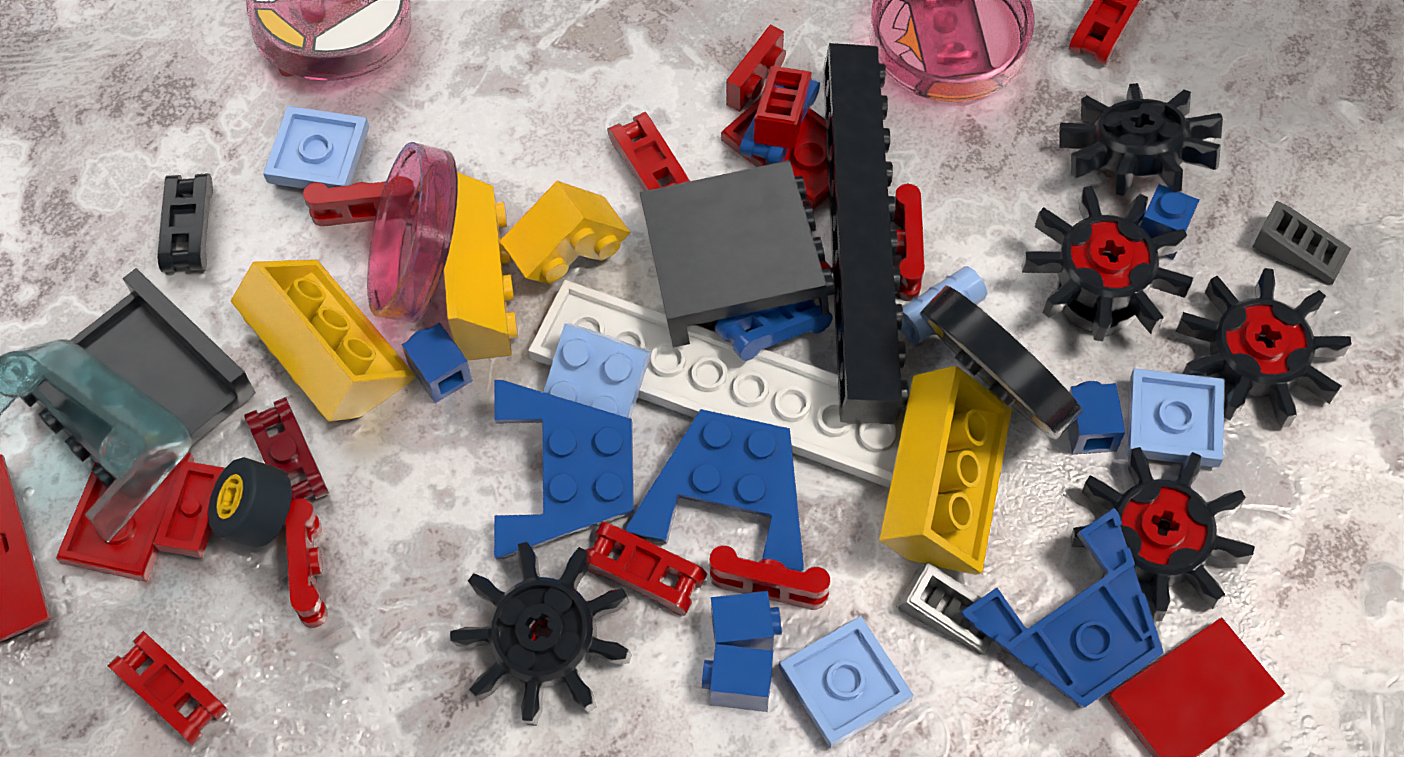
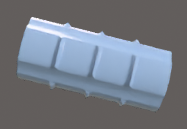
M964 266L951 276L947 275L946 279L934 287H930L928 291L917 298H913L910 303L903 306V322L900 331L910 342L919 344L929 336L936 335L920 316V312L945 285L954 288L976 305L986 299L988 294L986 285L974 269Z

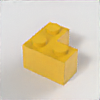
M556 181L508 231L500 242L526 279L551 285L567 273L568 266L579 255L601 262L611 257L619 250L621 242L631 232L604 196Z

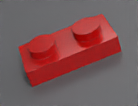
M770 24L726 80V105L740 112L750 99L755 100L759 96L770 67L782 66L786 57V50L783 49V30Z
M182 461L153 543L158 551L203 558L212 532L208 514L210 497L224 467Z

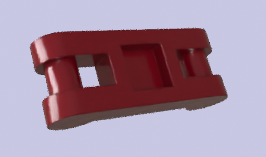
M286 397L274 401L275 406L258 413L257 410H254L244 415L265 464L285 471L290 481L306 475V480L291 486V501L298 498L308 499L314 495L316 499H319L329 494ZM283 423L285 431L269 437L266 429Z

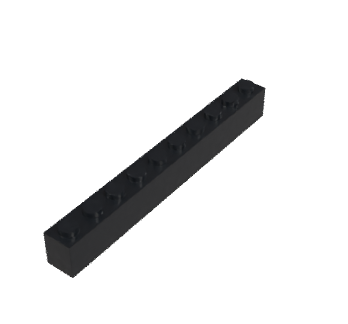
M829 43L823 67L832 271L835 288L834 313L840 422L894 424L900 407L905 408L907 406L909 389L907 380H901L900 368H903L905 364L906 347L904 341H898V330H901L903 322L902 304H897L895 300V293H898L900 287V268L893 267V257L897 253L898 235L897 231H891L890 222L893 221L895 214V197L888 196V187L892 183L893 165L891 161H886L885 155L890 147V129L883 126V120H886L888 112L887 95H881V88L885 84L886 66L885 63H879L878 46Z

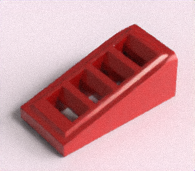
M778 66L770 67L754 119V141L756 143L789 149L795 147L812 72ZM776 85L798 88V90L776 87Z

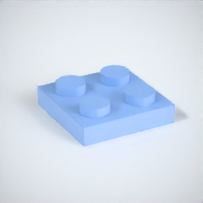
M287 106L263 173L266 182L304 189L314 182L325 184L327 188L351 185L369 130L367 118Z
M570 322L565 323L543 392L631 419L652 351Z
M1134 368L1130 376L1127 456L1129 457L1131 449L1141 447L1147 459L1183 463L1194 452L1201 455L1200 465L1219 468L1223 461L1224 379Z
M862 616L857 617L779 662L780 671L830 749L908 704L914 696Z

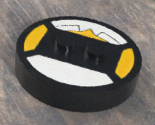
M945 285L920 312V316L926 324L956 354L954 359L973 376L977 374L990 387L988 390L1007 408L1012 406L1049 437L1057 440L1083 413L1076 399L1032 353L992 317L954 288Z

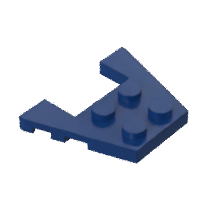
M494 380V420L496 424L543 423V513L531 515H494V557L496 559L514 556L513 554L518 553V544L528 542L531 547L535 546L536 548L565 535L598 526L601 522H609L634 513L632 419L508 381Z
M700 409L629 521L626 531L640 538L668 544L679 498L769 517L771 522L762 559L776 560L783 563L787 569L803 572L804 561L790 428Z
M1115 508L1077 533V536L1105 573V576L1030 628H1026L998 588H995L960 613L964 620L1081 709L1087 707L1164 654L1145 593L1142 594L1131 550L1127 548L1119 513Z

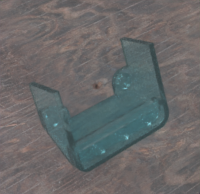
M57 339L1 355L0 416L17 398L31 393L45 380L112 429L101 442L98 456L103 468L115 477L116 480L85 514L101 538L109 542L188 453L191 447V435L186 424L175 414L73 341Z

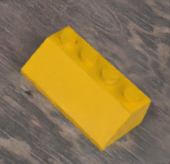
M440 167L437 169V173H436L437 178H438V173H439ZM454 171L455 205L452 229L447 251L442 250L443 259H445L444 277L447 315L454 343L467 361L512 355L510 339L518 338L516 313L508 312L507 301L515 300L512 275H504L503 264L511 263V256L500 242L502 239L500 228L507 227L505 202H496L493 185Z
M317 259L252 262L230 301L243 316L244 321L252 327L266 344L268 351L279 360L291 375L292 380L301 387L314 403L317 411L328 422L362 417L411 383L416 376Z
M958 366L913 375L879 541L909 561L923 564L930 563L936 567L978 575L983 573L1012 407L1007 408L987 388Z

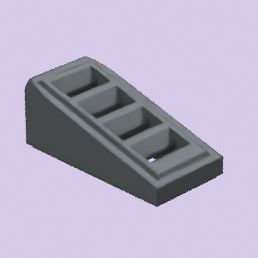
M1279 201L1275 202L1252 246L1332 285L1351 250L1349 246ZM1279 229L1285 233L1282 235L1276 230ZM1293 236L1301 240L1299 245L1291 241ZM1309 244L1317 247L1313 255L1306 251ZM1325 251L1333 254L1328 265L1320 261Z
M930 563L924 564L915 571L896 605L897 608L981 655L986 654L992 643V640L979 630L976 635L969 632L972 625L964 620V618H962L959 624L953 621L961 604L969 607L982 597ZM929 586L933 590L925 603L919 598L925 587ZM946 595L950 597V600L943 613H940L936 608L943 596Z

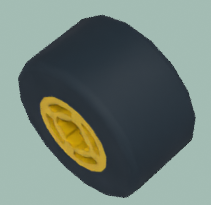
M246 457L233 460L220 474L210 497L208 514L212 532L222 539L253 548L269 544L280 532L290 510L292 490L291 481L287 473L277 467Z

